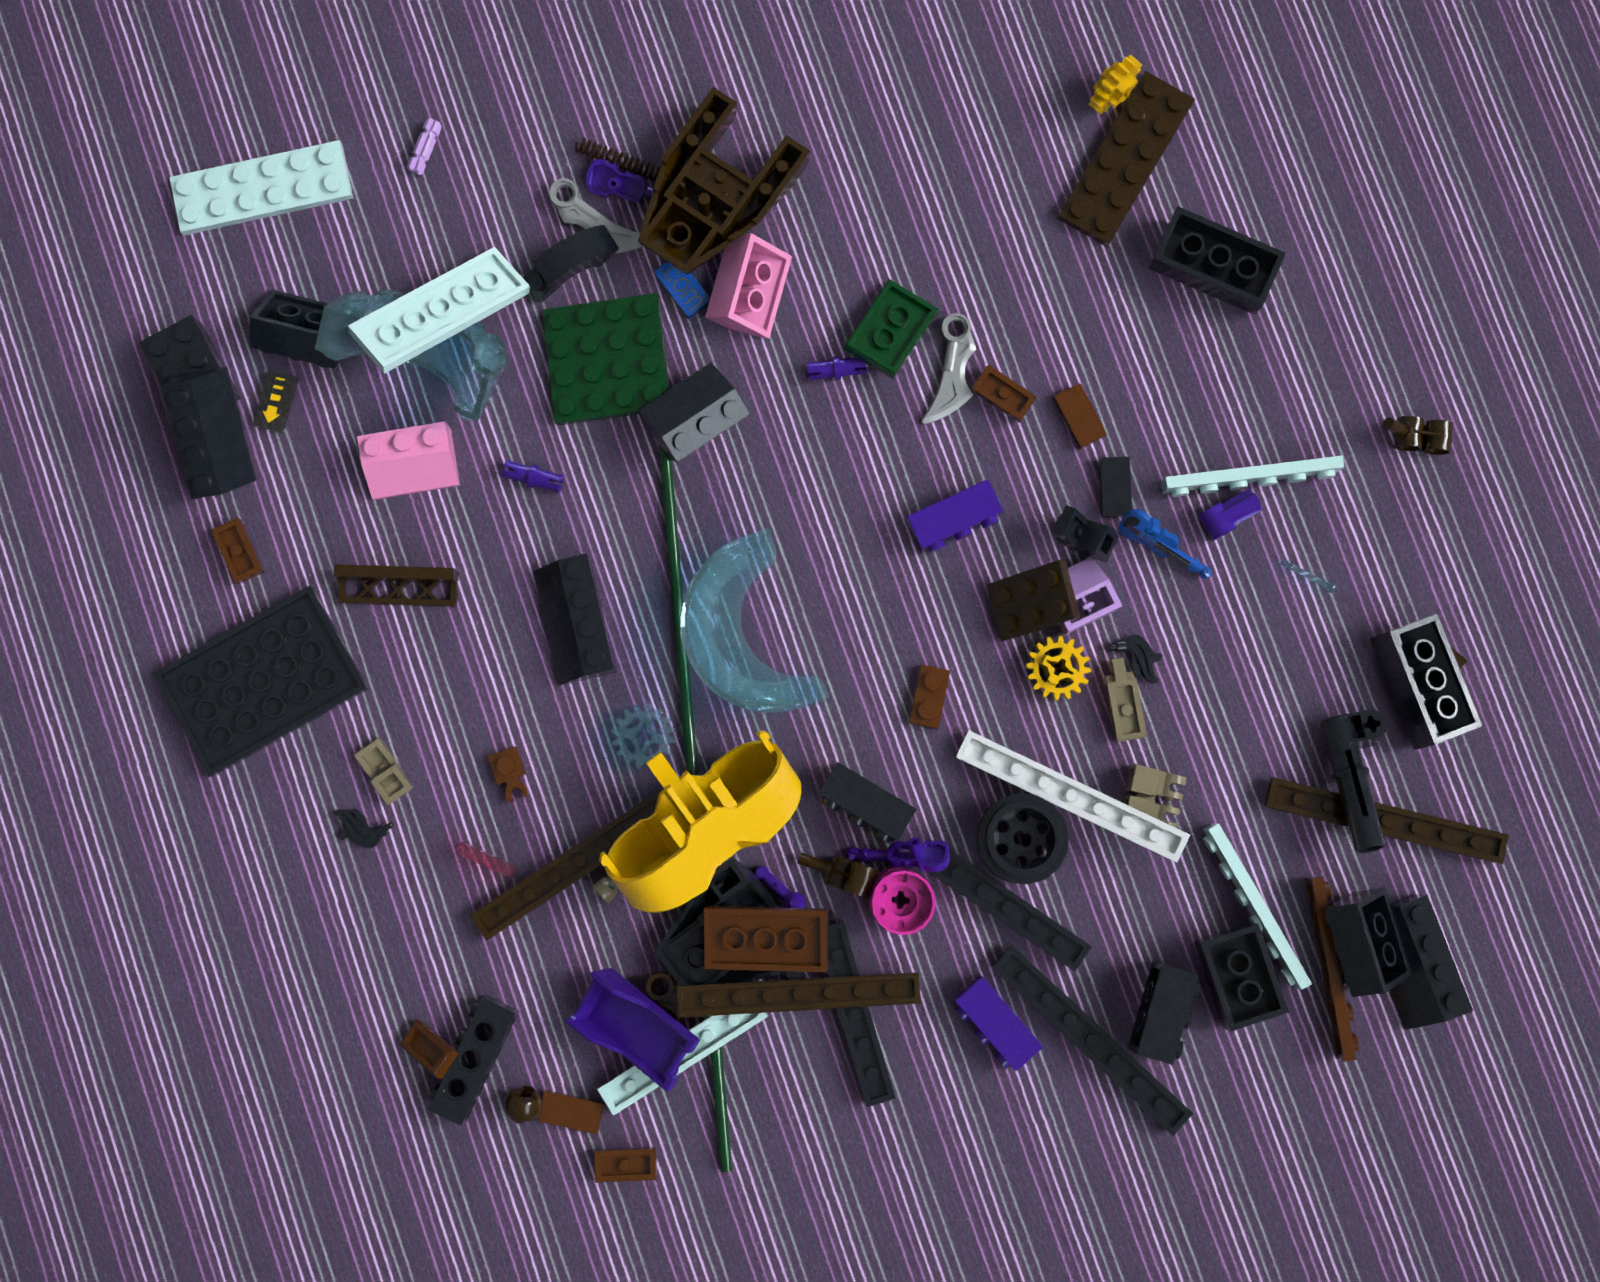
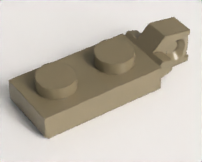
M1124 658L1109 660L1111 675L1105 676V685L1116 742L1145 738L1147 733L1137 678H1134L1133 671L1126 672Z

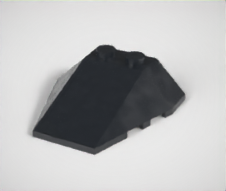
M731 857L716 868L708 890L689 901L655 951L679 986L754 982L767 976L781 974L784 971L705 969L704 908L706 906L780 907L757 876L734 857Z

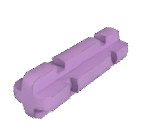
M431 118L426 119L423 126L424 132L420 133L412 152L414 157H410L407 168L412 173L423 174L426 167L424 163L429 160L436 143L435 136L439 135L442 128L440 122Z

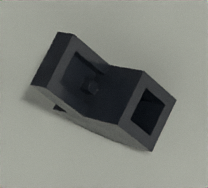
M1067 505L1062 514L1057 518L1054 533L1057 535L1056 540L1062 545L1082 555L1107 563L1119 537L1108 525L1088 520L1076 508Z

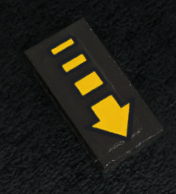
M268 369L253 422L254 427L284 434L299 381L297 376Z

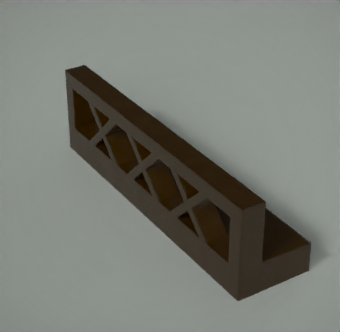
M335 564L334 576L339 579L338 603L457 607L459 572L455 568ZM347 580L359 581L366 588L357 597H346ZM364 581L373 582L368 586ZM381 581L389 582L395 589L386 598H379L372 590ZM394 582H403V583H402L401 585L397 586ZM410 582H417L424 589L416 599H409L402 592ZM423 583L432 584L427 588ZM440 583H451L450 600H438L431 591ZM370 593L374 598L365 596ZM399 593L403 598L394 597ZM428 594H429V596L432 598V599H423V598H424L425 596H427Z

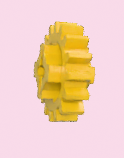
M1129 55L1121 63L1115 62L1111 67H1107L1093 86L1095 94L1090 98L1089 105L1101 115L1110 106L1115 108L1119 103L1124 102L1138 83L1136 75L1141 71L1142 64L1132 55Z
M1059 636L1056 643L1053 642L1051 637L1046 638L1045 647L1041 643L1035 645L1038 653L1030 652L1028 654L1033 663L1025 665L1026 669L1032 670V674L1026 678L1027 680H1035L1036 684L1032 688L1033 691L1039 688L1043 689V698H1046L1051 693L1053 694V701H1058L1060 694H1063L1064 698L1068 700L1071 698V690L1076 694L1081 692L1078 684H1088L1089 681L1083 675L1091 672L1090 668L1084 667V663L1089 661L1090 658L1080 655L1084 650L1083 646L1077 649L1073 647L1074 639L1065 644L1063 636ZM1061 649L1057 656L1050 657L1044 655L1049 650ZM1071 656L1074 657L1077 663V670L1072 667ZM1061 662V669L1064 670L1065 673L1061 672L1060 674L1055 675V668L1052 667L1051 664L1055 665L1056 663ZM1039 667L1044 669L1046 675L1045 682L1039 674ZM1066 680L1072 682L1067 687L1055 688L1059 681Z

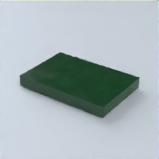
M889 279L845 343L843 349L891 379H894L939 309Z

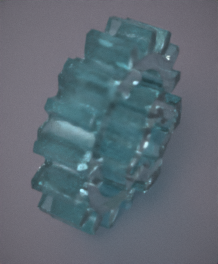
M636 704L634 707L635 712L632 714L625 709L624 714L626 718L624 720L616 718L615 720L620 725L619 729L611 730V733L618 735V739L611 742L613 746H620L621 748L616 753L617 756L621 757L626 754L625 763L629 765L635 760L636 768L641 769L643 762L649 761L659 752L671 755L673 752L667 747L669 744H676L677 741L670 737V734L676 731L675 727L667 726L671 721L670 716L662 719L663 710L658 708L653 713L650 704L646 705L645 711H641L640 706ZM641 717L638 725L633 728H627L631 721ZM653 719L660 723L664 734L657 733L652 727ZM646 726L647 733L652 735L651 740H645L642 746L641 740L636 738L637 733H642ZM624 739L631 740L636 746L635 755L629 751ZM655 744L661 745L657 752L647 756L648 749Z

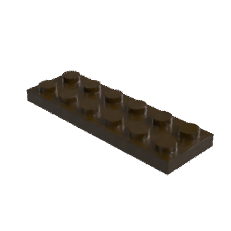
M1145 71L1057 219L1108 247L1193 105L1195 98Z

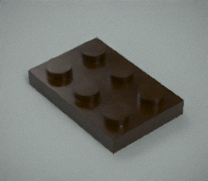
M1065 559L986 584L1001 642L1081 618Z

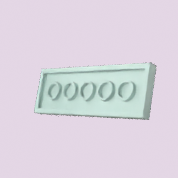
M340 140L170 177L179 228L183 235L354 199L343 145Z
M493 247L348 325V333L385 374L529 294L530 286L502 254Z

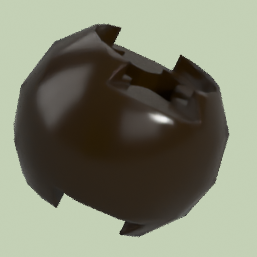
M523 1086V1088L515 1090L511 1089L505 1096L504 1101L506 1116L518 1124H524L525 1121L537 1119L542 1110L543 1102L541 1095L531 1086Z

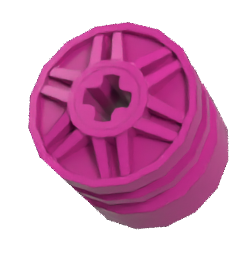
M889 867L879 872L869 899H867L868 909L874 919L887 931L898 935L914 934L923 929L933 917L936 906L934 891L928 881L912 869L905 867ZM898 891H901V894L906 897V901H901L900 906H897L892 900V897L898 895Z

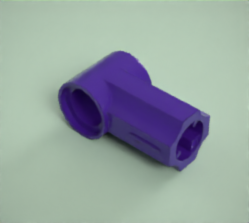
M1249 488L1223 504L1220 502L1199 514L1198 517L1212 541L1235 529V526L1262 511L1258 497Z

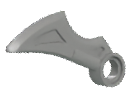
M561 178L551 185L550 198L557 207L564 223L575 224L584 229L605 225L619 247L616 253L628 252L643 247V245L638 243L640 233L612 222L581 200L578 188L573 181ZM568 187L572 190L573 195L569 201L562 202L557 199V192L560 188Z
M960 313L948 315L941 326V335L947 342L943 371L937 393L922 420V424H929L946 417L964 405L973 396L965 380V366L970 356L976 351V346L970 332L971 324L969 319ZM951 322H960L963 325L964 333L961 336L954 337L948 332V325Z

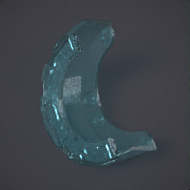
M379 290L378 295H366L364 291H357L345 294L324 306L315 350L324 353L326 357L332 360L367 355L348 333V325L403 296V293L400 291ZM482 321L471 325L406 361L411 365H419L426 368L435 376L442 378L454 392V410L462 418L476 422L481 418L506 367L508 355L504 353L505 344L497 334H489L485 330L486 324Z
M770 527L724 545L714 552L698 572L695 573L685 593L681 614V634L685 652L693 669L703 683L715 694L743 709L762 713H781L830 701V695L826 691L822 680L816 676L787 675L765 665L751 651L744 637L741 612L747 591L755 579L767 568L771 567L777 558V551Z

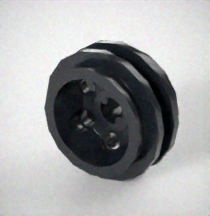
M1018 793L999 799L985 811L978 824L976 844L981 860L992 874L1009 883L1029 885L1047 879L1059 869L1068 852L1069 833L1064 817L1052 803L1038 795ZM1021 810L1026 811L1028 814V819L1025 822H1020L1017 819V813ZM1000 821H1005L1008 824V830L1004 833L999 832L997 829ZM1045 823L1047 825V832L1045 834L1038 833L1036 830L1037 824ZM1017 831L1020 834L1026 833L1028 836V842L1024 847L1021 844L1014 843L1013 838ZM1001 843L1005 844L1008 849L1005 855H999L996 850L997 846ZM1039 845H1043L1047 849V853L1043 857H1039L1036 854V848ZM1019 856H1024L1027 859V864L1022 868L1016 865V859Z

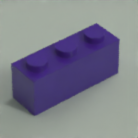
M987 479L907 516L906 523L920 552L928 550L931 554L946 546L944 542L955 537L956 541L970 536L972 534L971 529L982 525V528L985 529L999 522L997 517L1001 516L1003 509Z
M981 975L954 998V1001L958 1004L954 1010L965 1023L969 1019L973 1021L978 1027L974 1033L985 1046L990 1042L998 1050L994 1056L1005 1069L1011 1065L1015 1071L1019 1070L1043 1048L1040 1042Z

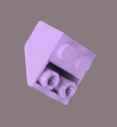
M1092 557L1068 568L1081 618L1059 624L1064 636L1122 607L1109 578Z

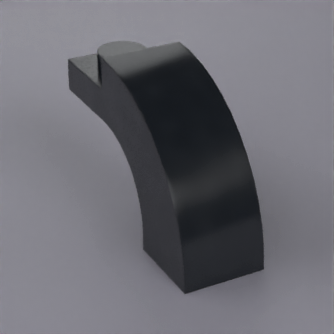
M605 225L594 226L575 233L548 249L533 261L535 266L523 279L529 284L530 293L536 303L544 302L562 284L576 274L604 264L619 250V247Z

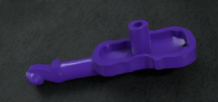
M597 159L589 166L586 186L591 193L603 195L605 198H608L611 193H615L621 199H627L632 203L640 201L643 197L651 199L653 187L647 186L644 176L632 174L630 171L623 173L618 170L617 163L612 164L604 159Z
M917 837L911 838L907 843L903 841L893 842L887 850L849 847L845 851V857L848 860H855L857 858L863 862H888L891 867H918L920 871L925 870L929 872L944 870L949 865L951 856L946 842L925 840L921 844V840Z

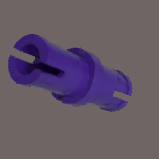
M835 356L833 360L807 362L809 381L835 377V380H841L842 376L867 375L866 363L857 357L839 359V356Z
M508 459L505 461L504 467L515 470V472L503 469L502 478L527 483V487L530 488L538 486L560 493L562 486L551 481L563 483V474L541 470L538 465L534 464L530 467Z

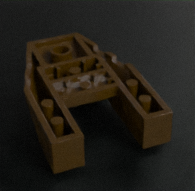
M712 87L664 153L650 204L638 238V243L686 275L762 222L792 188L807 167L810 150L786 135L756 178L752 180L711 153L736 118L737 102L715 87Z

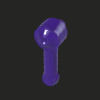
M759 865L756 867L754 874L783 900L784 908H805L806 901L802 894L791 892L768 871L769 869L766 866Z

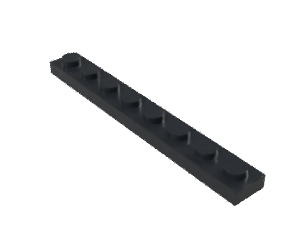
M1012 945L992 965L991 968L1172 1136L1194 1114Z

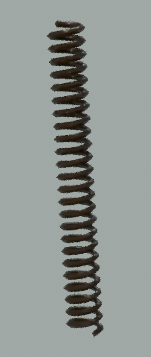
M586 138L582 139L579 149H577L578 142H575L577 153L581 152L582 155L586 153L587 157L591 156L592 159H604L607 145L604 146L602 155L599 158L602 144L598 145L597 152L594 155L597 145L596 141L593 143L589 154L588 149L591 145V139L588 140L584 152L583 147ZM610 148L605 160L613 164L615 163L618 150H615L613 158L610 161V156L613 151V149ZM623 152L620 153L617 161L619 169L623 168L624 171L629 170L634 172V174L645 176L646 179L650 178L651 181H656L660 166L653 177L655 164H653L647 176L650 162L647 163L642 174L644 160H642L640 168L636 172L639 158L636 159L635 165L631 170L634 156H631L629 165L626 168L629 155H625L624 162L620 166Z

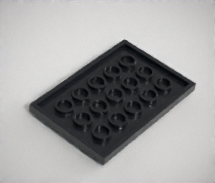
M311 585L153 673L208 777L216 776L369 689L315 589Z

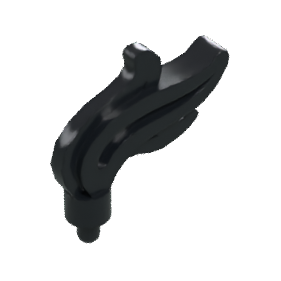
M1133 634L1125 640L1115 641V644L1108 646L1109 651L1116 650L1117 653L1126 651L1131 654V668L1136 677L1140 678L1142 674L1150 683L1159 682V679L1155 676L1152 663L1159 662L1162 654L1154 653L1143 637Z
M352 809L353 813L347 810H335L333 812L334 815L339 816L346 826V829L340 832V840L343 841L349 838L363 848L376 847L381 838L389 834V829L394 826L393 822H389L386 825L382 823L376 828H371L368 826L365 815L358 809Z

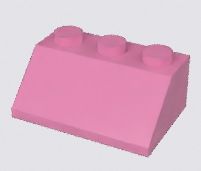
M752 233L742 235L724 248L705 318L728 329L762 338H770L792 256Z
M445 421L357 436L361 466L372 500L460 486L452 430Z

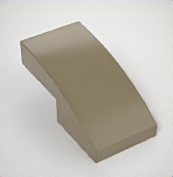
M380 737L354 754V757L371 778L370 782L387 805L413 788Z

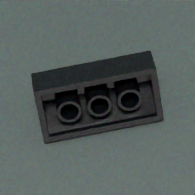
M227 366L168 375L160 384L191 499L221 495L256 481V474Z
M585 553L560 559L534 570V579L559 686L616 673L615 660L589 555Z
M1438 614L1370 638L1414 750L1436 745L1482 726Z
M1416 894L1391 903L1412 972V976L1390 989L1405 1029L1409 1030L1442 1023L1473 1012L1428 895Z

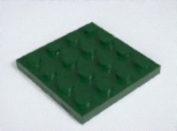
M657 293L543 309L554 422L557 426L640 414L638 409L669 390L660 300Z

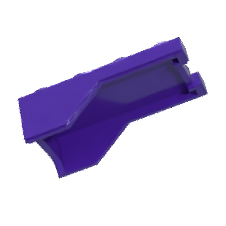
M608 968L592 971L590 974L593 980L575 1013L568 1019H565V1023L586 1040L621 1054L666 1092L671 1091L679 1078L676 1074L686 1053L694 1052L700 1039L614 969Z

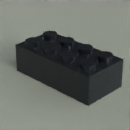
M1177 206L1148 269L1256 315L1265 303L1286 253Z

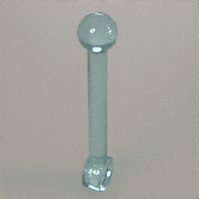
M1282 559L1280 565L1325 587L1328 593H1335L1337 591V584L1335 582L1328 583Z

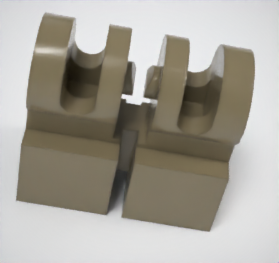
M1138 764L1130 765L1125 791L1135 793V796H1124L1123 803L1177 828L1178 824L1166 821L1164 814L1180 815L1181 809L1172 807L1168 803H1163V805L1156 804L1154 800L1156 796L1164 797L1166 801H1182L1183 794L1171 791L1170 785L1185 786L1187 778Z

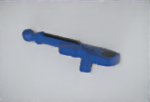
M1132 509L1123 516L1118 527L1122 536L1132 540L1134 543L1139 542L1146 545L1149 550L1160 557L1172 558L1186 567L1188 571L1199 573L1201 578L1209 579L1211 577L1212 571L1209 567L1201 564L1199 559H1194L1178 549L1179 538L1175 534L1168 532L1167 529L1159 528L1160 521L1158 519L1150 517L1140 509Z

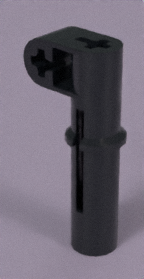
M1375 710L1327 718L1321 722V727L1334 772L1331 779L1338 786L1355 852L1362 854L1380 850L1386 847L1367 779L1370 771L1368 767L1364 766L1359 749L1375 745L1386 732L1387 721L1380 712ZM1364 725H1366L1367 728L1363 729L1362 732H1361V733L1359 734V736L1357 737L1358 739H1356V735H1355V732H1354V728H1355V731L1357 732V731H1360V730L1363 728Z

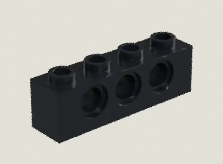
M488 995L483 997L481 1001L478 999L475 1001L469 1013V1016L472 1017L468 1029L462 1028L455 1044L459 1045L457 1049L459 1054L447 1070L441 1085L438 1083L434 1085L428 1100L432 1101L428 1110L460 1126L467 1122L520 1012L519 1010ZM483 1022L488 1023L492 1028V1036L489 1039L481 1037L478 1032V1027ZM467 1051L477 1053L479 1057L477 1066H470L466 1063L465 1054ZM453 1079H460L464 1082L465 1092L463 1094H457L452 1090L451 1084Z

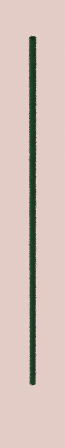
M659 446L686 770L690 775H699L672 461L667 459ZM720 1047L710 1055L720 1171L728 1172L732 1171L723 1053L722 1047Z

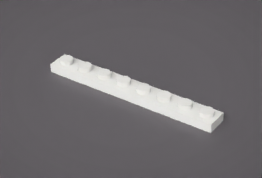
M968 731L956 758L1033 795H1038L1058 807L1176 863L1190 837V834L972 731Z

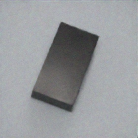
M1101 457L1099 459L1101 517H1123L1128 511L1132 510L1130 457Z

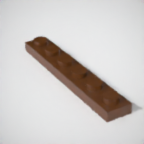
M1324 877L1305 878L1337 1059L1344 1062L1357 1060L1355 1052L1359 1051V1043L1356 1034L1352 1033L1350 1021H1353V1010L1351 1004L1346 1003L1344 991L1348 990V986L1344 980V972L1340 970V958L1335 951V941L1331 928L1327 925L1324 909L1329 906L1328 900L1332 898L1331 888L1328 882H1324Z

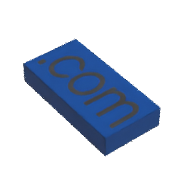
M668 262L653 271L656 278L688 320L709 305L710 297L691 273L686 275Z

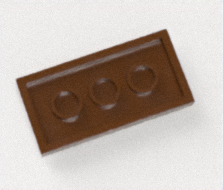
M706 906L704 908L705 969L827 972L828 909Z

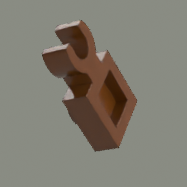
M516 746L487 757L497 785L503 783L507 785L505 797L508 802H514L512 792L516 788L522 790L524 797L529 796L528 787L521 783L519 777L525 776L527 773Z

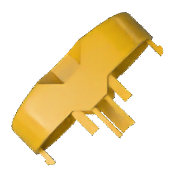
M758 731L756 733L760 740L744 743L728 751L711 765L710 770L703 776L690 775L686 770L682 773L681 777H678L661 752L646 762L664 788L659 793L655 812L650 817L639 820L620 835L611 846L607 855L603 851L599 856V861L603 867L605 866L606 873L633 908L642 912L657 913L683 905L708 890L716 868L742 848L767 843L790 820L800 802L801 782L780 748L768 740L771 737L766 731Z

